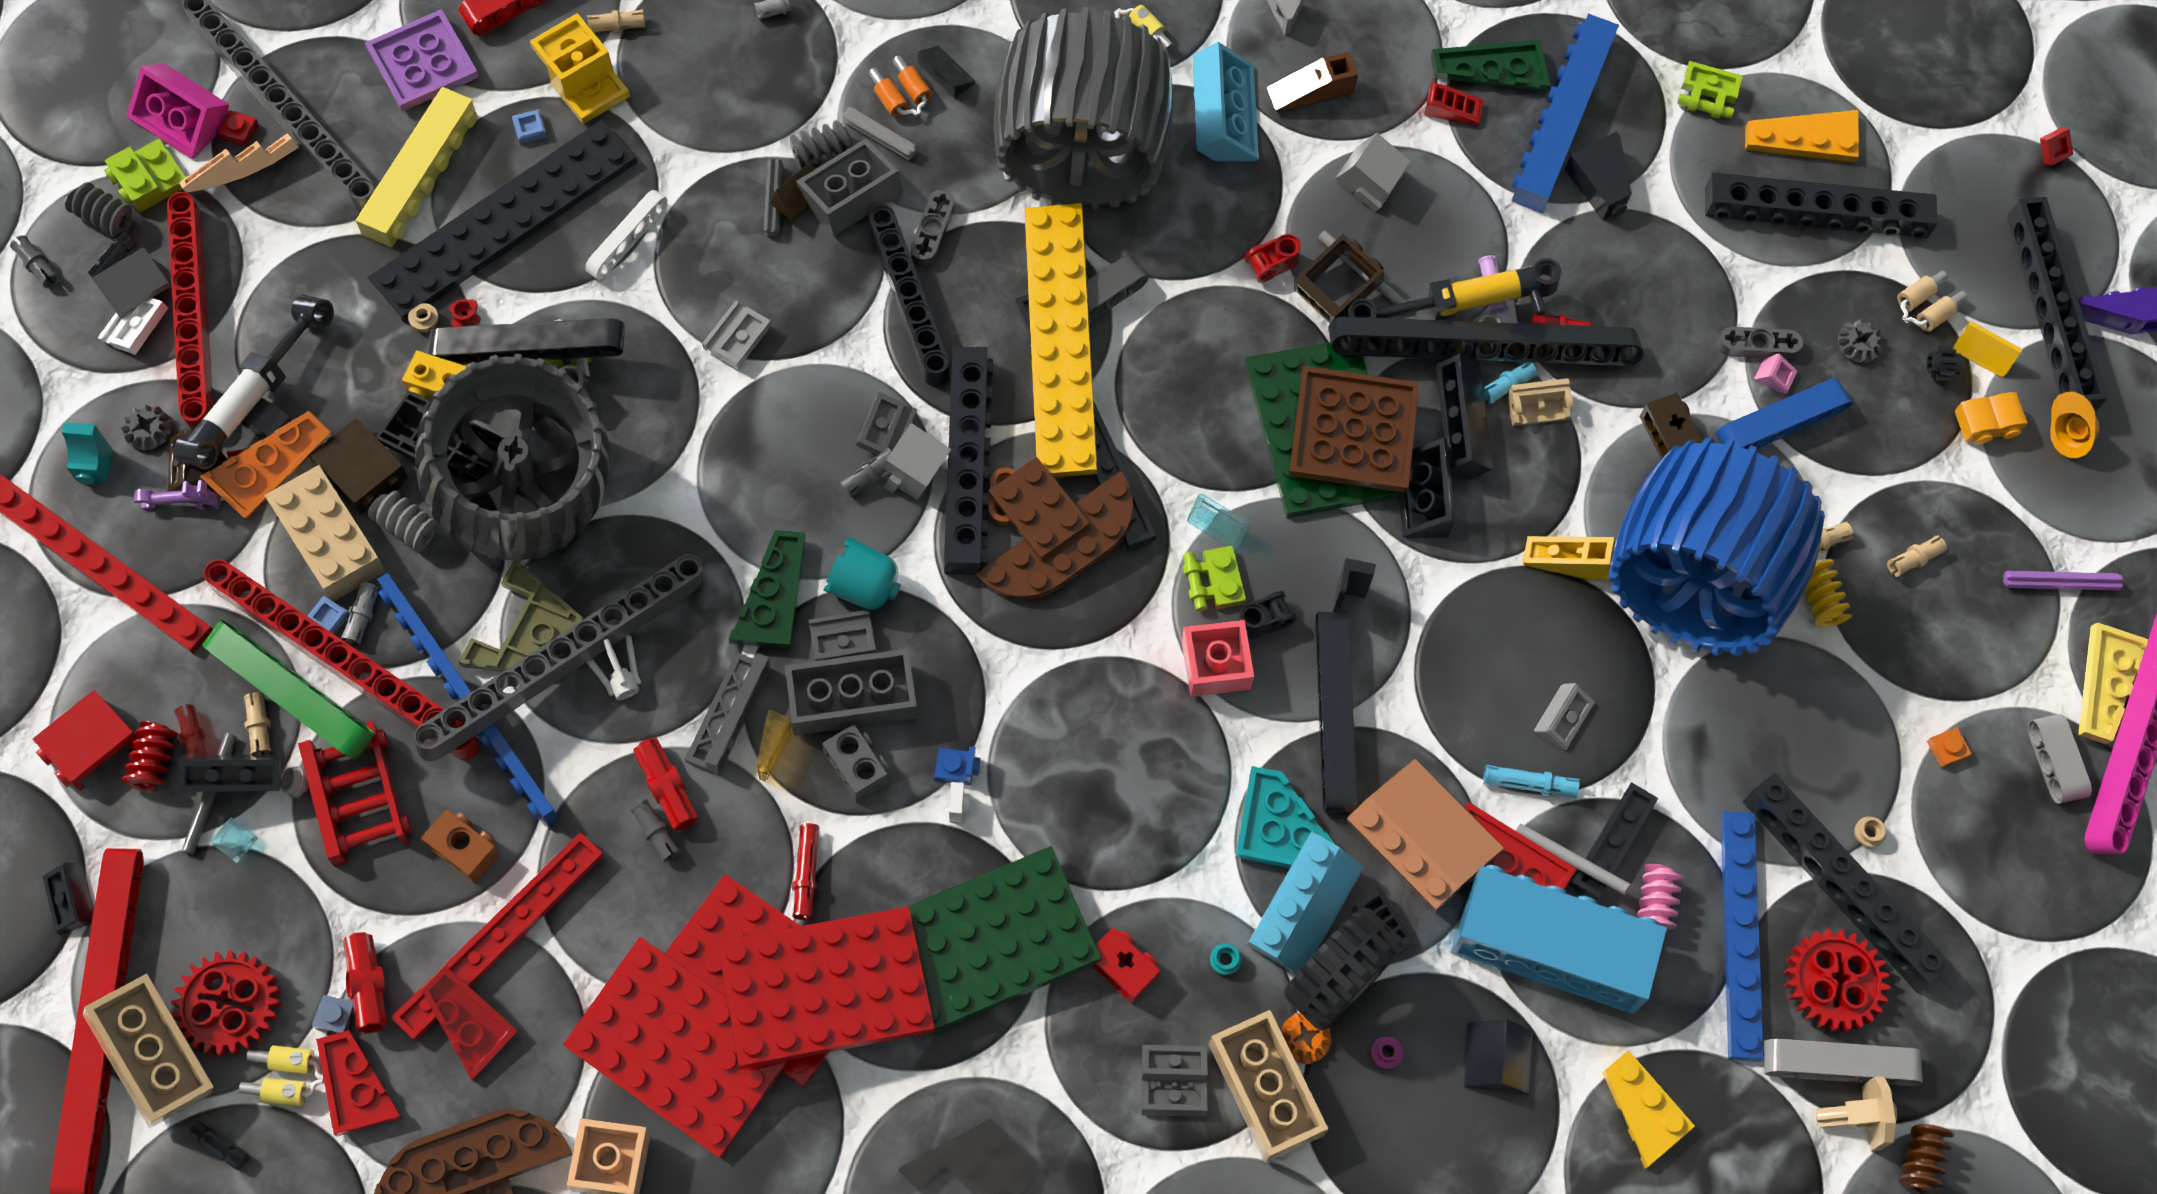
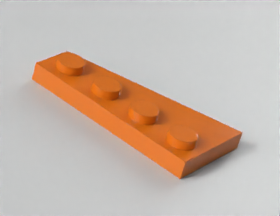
M308 411L276 430L275 433L256 442L250 448L231 457L220 466L200 477L242 517L248 519L267 500L264 495L280 487L310 457L309 454L320 447L333 432L312 412Z

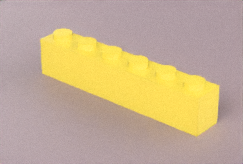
M444 87L440 89L355 220L363 236L391 248L397 239L399 240L403 237L406 225L412 217L417 215L422 200L426 194L431 193L436 178L440 172L445 171L452 153L460 148L468 128H472L476 122L477 113L471 98Z

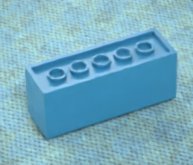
M1481 865L1470 882L1450 953L1634 1014L1649 999L1667 927L1658 925V921L1649 917L1637 918L1628 915L1626 910L1619 907L1611 906L1607 908L1598 905L1597 901L1590 897L1579 896L1577 898L1566 894V891L1560 887H1544L1535 884V880L1522 875L1515 877L1506 874L1500 867L1493 865L1485 867Z

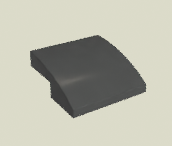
M1142 1045L1141 1115L1207 1117V1046Z

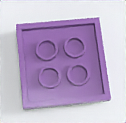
M442 9L365 42L370 56L402 112L436 97L442 87L452 90L479 78L474 64Z

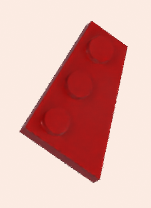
M446 965L421 989L471 1081L518 1031Z

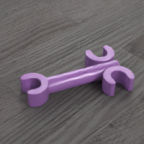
M199 480L198 486H193L187 481L183 482L182 491L155 493L145 489L135 490L134 502L142 503L141 508L144 510L154 509L156 505L186 502H196V507L200 510H205L206 504L220 509L221 496L211 492L210 489H207V483Z

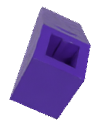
M2140 287L2131 292L2120 293V291H2113L2104 296L2094 297L2093 295H2086L2078 299L2084 321L2131 335L2157 331V288L2147 289L2146 287Z

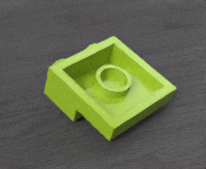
M159 138L135 152L129 146L104 160L108 166L104 170L105 174L113 185L119 183L122 189L118 190L120 196L125 203L129 205L133 203L139 213L183 189L179 182L184 180L186 176Z

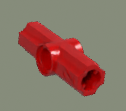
M657 738L646 739L640 742L633 749L634 755L647 777L645 779L656 803H660L674 832L683 831L693 826L699 819L685 793L686 788L674 765L671 766Z
M366 932L353 933L348 937H344L343 940L347 964L345 978L347 996L353 1002L357 1032L364 1034L376 1033L387 1026L383 1001L385 987L383 970L381 966L377 965L373 935Z

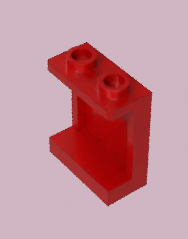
M95 690L91 691L32 738L39 747L35 753L47 766L54 763L59 769L54 773L67 788L73 784L79 791L85 788L81 783L85 777L125 745L133 750V741L139 739Z

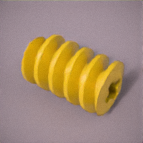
M1831 559L1816 562L1809 583L1804 591L1805 594H1808L1806 600L1808 604L1812 605L1810 612L1816 616L1814 623L1818 627L1836 626L1853 616L1851 614H1843L1844 611L1850 608L1849 603H1839L1840 600L1846 597L1845 592H1835L1836 589L1842 586L1841 581H1831V579L1838 575L1837 570H1827L1834 565V561Z

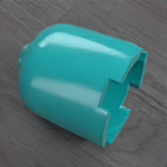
M848 537L844 543V546L847 548L843 556H837L826 580L828 585L825 586L823 591L869 610L882 607L888 598L894 601L901 587V584L896 582L899 574L896 562L868 545Z

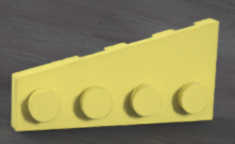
M2098 622L2091 626L2078 736L2103 744H2108L2114 740L2125 711L2124 704L2127 697L2131 694L2132 684L2138 673L2148 639Z

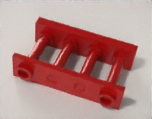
M373 720L366 722L367 727L375 735L365 750L374 749L377 764L331 779L329 776L325 777L322 767L327 766V762L345 757L346 755L335 747L322 750V748L317 749L311 740L298 743L326 855L334 867L347 864L345 853L349 852V848L395 833L403 845L410 844L407 833L412 832L411 824L407 814L402 815L384 750L385 747L389 746L384 729H378ZM381 776L385 790L384 793L337 807V805L332 806L330 795L334 794L335 790ZM389 805L393 821L347 836L344 833H339L337 824L342 823V819Z

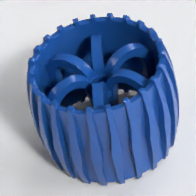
M1706 438L1702 443L1689 440L1682 447L1676 445L1664 455L1646 477L1633 498L1621 524L1611 559L1609 580L1612 581V592L1615 595L1619 594V603L1622 608L1629 607L1634 612L1633 619L1640 622L1644 620L1651 625L1650 631L1657 634L1658 631H1661L1672 637L1670 642L1675 645L1680 640L1692 645V651L1699 652L1701 648L1710 649L1715 656H1720L1723 651L1731 652L1732 656H1741L1744 651L1752 654L1757 652L1761 646L1766 647L1770 644L1795 610L1809 583L1819 553L1825 518L1824 511L1821 510L1822 501L1819 496L1812 494L1813 486L1809 481L1802 482L1797 477L1798 470L1794 467L1786 469L1777 463L1779 457L1772 455L1769 459L1756 453L1757 447L1750 445L1749 449L1735 446L1734 440H1727L1725 444L1714 443L1713 438Z

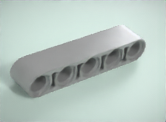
M1769 1039L1763 1042L1764 1070L1767 1076L1867 1083L1873 1077L1884 1076L1888 1085L1917 1086L1923 1084L1921 1050L1790 1039Z

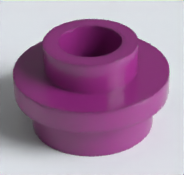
M1380 1037L1371 1047V1058L1378 1067L1393 1069L1402 1061L1403 1048L1399 1041L1393 1037ZM1382 1048H1391L1393 1056L1385 1057L1382 1053Z

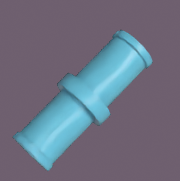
M1524 362L1514 370L1505 371L1500 374L1499 379L1483 387L1484 400L1488 401V404H1493L1496 400L1508 394L1512 385L1524 384L1537 377L1538 372L1533 363L1530 364V362Z

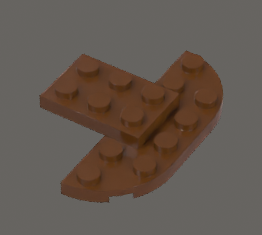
M1035 457L988 490L990 496L1024 540L977 572L976 577L985 587L1000 596L1032 600L1054 593L1107 556L1125 538L1129 531L1133 514L1132 492L1122 471L1075 504L1038 457Z
M523 1110L495 1111L425 1136L405 1146L389 1161V1166L383 1173L379 1184L377 1183L374 1194H515L510 1178L567 1158L573 1154L566 1139L549 1121Z

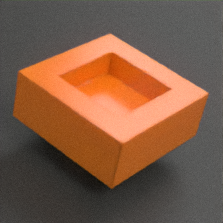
M1957 727L1927 740L1941 768L1964 760L1972 755Z

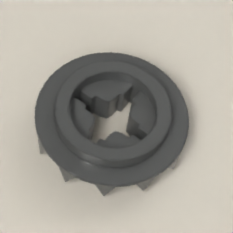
M1860 319L1853 323L1848 322L1840 330L1837 338L1840 351L1848 359L1858 363H1869L1877 359L1883 351L1885 341L1880 336V330L1873 328L1871 322L1867 324L1862 323ZM1858 336L1860 338H1868L1865 344L1863 342L1854 344Z
M146 404L144 408H134L133 413L129 417H125V423L121 429L124 439L131 447L138 450H151L159 447L168 439L172 423L168 414L160 407H150ZM144 420L150 424L152 434L149 435L148 432L142 429L141 421Z

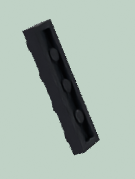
M1631 782L1585 859L1614 874L1658 798ZM1578 870L1570 883V886L1596 901L1600 899L1607 887L1604 883Z

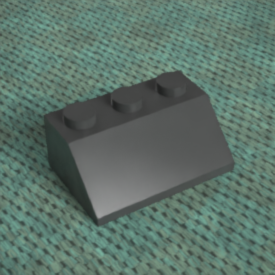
M867 138L796 181L817 220L833 237L868 216L873 207L881 204L886 205L903 194L899 171Z

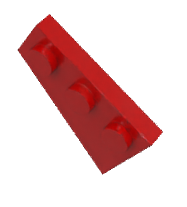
M349 1030L316 1039L333 1133L336 1137L403 1119Z

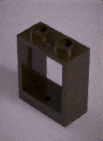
M1344 234L1335 240L1293 280L1294 291L1328 323L1338 317H1347L1348 308L1354 300L1367 298L1384 282V268L1382 264L1374 257L1369 258L1362 252V246L1355 239L1351 238L1349 240ZM1344 254L1369 280L1339 307L1313 282Z

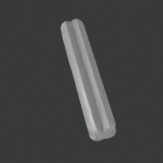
M848 107L842 117L846 124L908 160H911L916 154L917 146L868 116L852 107Z

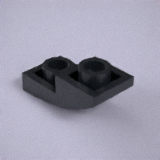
M262 397L242 420L253 433L264 438L292 421L290 416Z

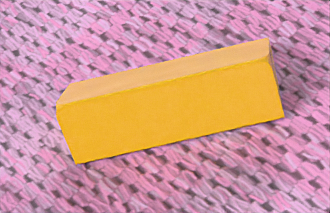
M1971 321L1953 347V349H1956V353H1960L1963 357L2000 377H2004L2023 350Z

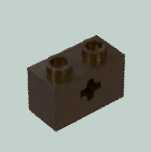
M1678 393L1646 403L1639 417L1661 459L1676 445L1682 447L1689 440H1694L1696 443L1703 442L1700 428L1694 425L1690 417L1689 407L1681 400Z

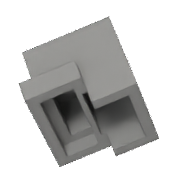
M1375 133L1356 147L1335 180L1351 194L1355 192L1354 195L1376 212L1382 207L1411 161L1380 134Z
M911 423L882 466L883 469L892 474L884 488L893 494L899 488L918 501L951 449Z

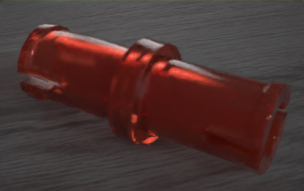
M186 704L187 717L184 714L183 706H179L174 712L181 732L178 736L179 741L184 745L186 755H207L203 741L205 739V732L199 726L195 706Z

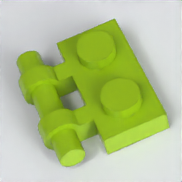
M1689 61L1681 89L1690 91L1691 95L1688 96L1680 93L1677 104L1686 106V110L1695 112L1697 109L1711 113V117L1718 119L1720 116L1731 119L1734 108L1724 106V103L1735 104L1743 76ZM1700 95L1714 98L1715 103L1700 99Z
M1233 545L1204 550L1202 555L1204 562H1196L1194 552L1183 554L1185 563L1183 571L1185 577L1189 579L1191 589L1188 592L1190 600L1195 604L1196 611L1206 610L1208 608L1206 600L1209 599L1214 600L1216 610L1245 605L1246 597ZM1207 574L1209 587L1202 586L1200 575Z

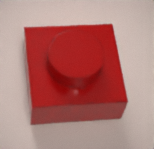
M229 110L217 133L220 139L247 147L259 124L254 117Z
M2061 127L2040 138L2044 164L2052 166L2074 155L2070 129Z

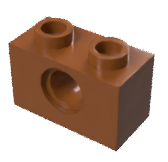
M446 809L424 833L421 839L427 848L475 884L500 856L494 846L497 842L485 831L482 830L478 834L471 828L473 823L462 813L458 812L454 815ZM470 839V843L466 848L461 850L455 849L456 844L460 840Z

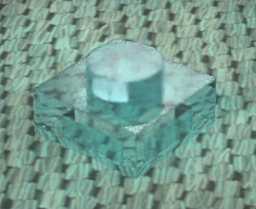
M231 817L209 842L237 863L258 838Z

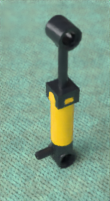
M1543 258L1538 260L1533 266L1455 283H1451L1450 279L1432 282L1429 286V297L1376 308L1375 304L1369 299L1359 298L1350 304L1348 317L1366 315L1369 318H1389L1432 308L1435 320L1455 317L1458 311L1527 296L1531 298L1535 315L1542 316L1546 313L1542 297L1551 296L1557 291L1561 277V267L1555 260ZM1547 275L1552 279L1543 280L1539 276Z

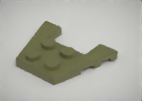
M512 562L501 584L503 588L526 596L528 599L502 648L498 649L471 638L458 662L464 668L505 671L584 620V618L557 594L552 593L536 576L530 574L521 563ZM559 653L555 657L565 659L568 654ZM533 670L530 673H543V671Z

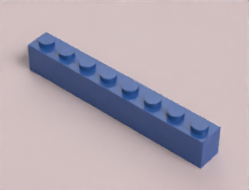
M1589 13L1584 24L1578 23L1573 35L1577 42L1575 45L1570 43L1564 59L1568 60L1567 66L1561 64L1555 79L1560 83L1558 87L1552 86L1546 101L1551 103L1549 109L1543 108L1537 122L1542 127L1540 131L1534 129L1528 144L1533 146L1531 153L1525 151L1519 167L1524 168L1522 175L1516 173L1510 189L1515 191L1512 202L1541 213L1544 212L1619 24Z

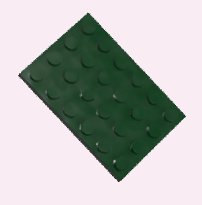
M1331 342L1245 357L1244 364L1286 518L1398 498L1402 494V492L1289 476L1302 367L1309 366L1368 375L1363 356L1338 355L1332 350Z
M1052 845L909 905L935 1027L934 1032L922 1034V1038L1101 961Z

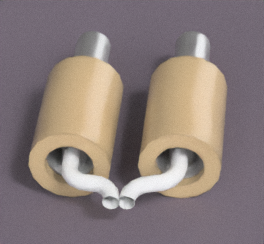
M1941 270L1933 277L1923 276L1899 293L1897 300L1904 312L1902 319L1906 323L1913 322L1923 330L1931 332L1957 313V305L1967 299V294L1964 291H1960L1952 298L1943 296L1919 313L1917 320L1908 317V311H1912L1937 293V285L1948 278L1947 273Z

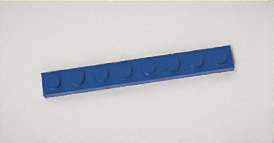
M1723 811L1721 814L1728 1059L1760 1062L1764 1059L1755 813Z

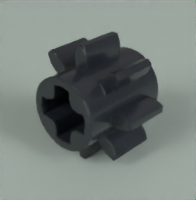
M1938 345L1937 351L1929 352L1927 356V372L1932 373V377H1936V381L1950 382L1951 376L1959 375L1961 372L1962 355L1956 353V349H1953L1952 346Z

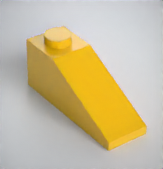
M1528 536L1523 564L1524 566L1588 580H1609L1611 559L1616 540L1614 537Z

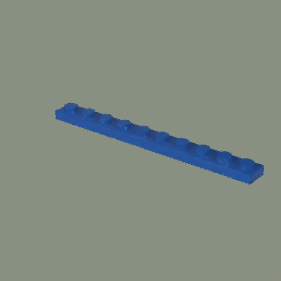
M386 573L379 577L377 580L382 590L378 591L379 596L387 607L394 605L398 611L394 617L403 630L410 628L414 634L410 640L418 652L421 654L426 651L431 659L426 662L436 677L442 674L447 683L443 684V687L451 699L459 698L460 700L470 694L471 691L390 575ZM479 705L476 708L478 710L484 711L481 705ZM492 724L478 733L477 736L486 748L491 745L497 754L492 757L502 772L508 769L514 777L510 780V783L518 795L521 796L525 793L531 801L526 806L536 820L543 818L547 826L558 820L553 807L496 726Z

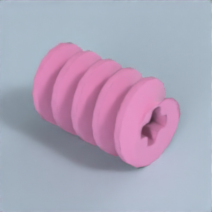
M1646 864L1644 865L1646 873L1642 878V882L1645 885L1641 887L1640 892L1643 897L1639 900V906L1642 909L1638 911L1637 918L1649 917L1658 921V925L1667 927V930L1676 929L1677 924L1668 919L1678 917L1679 912L1671 909L1670 906L1680 905V900L1673 897L1672 894L1681 893L1682 888L1674 885L1673 882L1683 881V875L1676 873L1674 869L1665 865Z

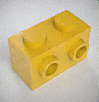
M416 350L402 382L407 392L409 390L430 401L436 391H440L443 388L446 380L452 374L457 375L466 366Z

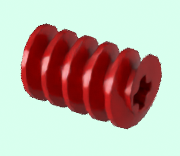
M142 721L139 722L142 727L138 728L135 734L139 739L134 740L132 744L135 751L129 754V760L132 763L127 764L125 768L129 775L123 776L121 782L136 790L153 792L155 791L154 785H164L165 783L163 779L157 777V774L168 772V768L160 765V763L169 762L172 759L171 756L164 753V750H174L175 745L167 741V739L177 738L179 734L165 725Z

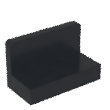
M1349 558L1345 559L1337 584L1332 612L1340 611L1345 594L1366 598L1376 564Z

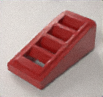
M1431 82L1424 115L1479 126L1484 100L1443 84ZM1447 102H1452V107L1448 106ZM1458 104L1463 105L1462 111L1457 109ZM1469 106L1474 107L1473 115L1468 113Z

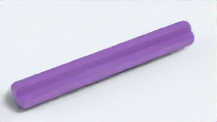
M2006 571L2003 575V584L2008 588L2119 591L2123 586V577L2117 573Z

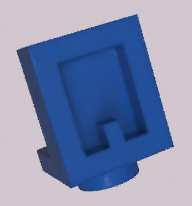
M969 746V751L939 748L934 781L971 785L973 775L979 776L981 758L976 757V747Z

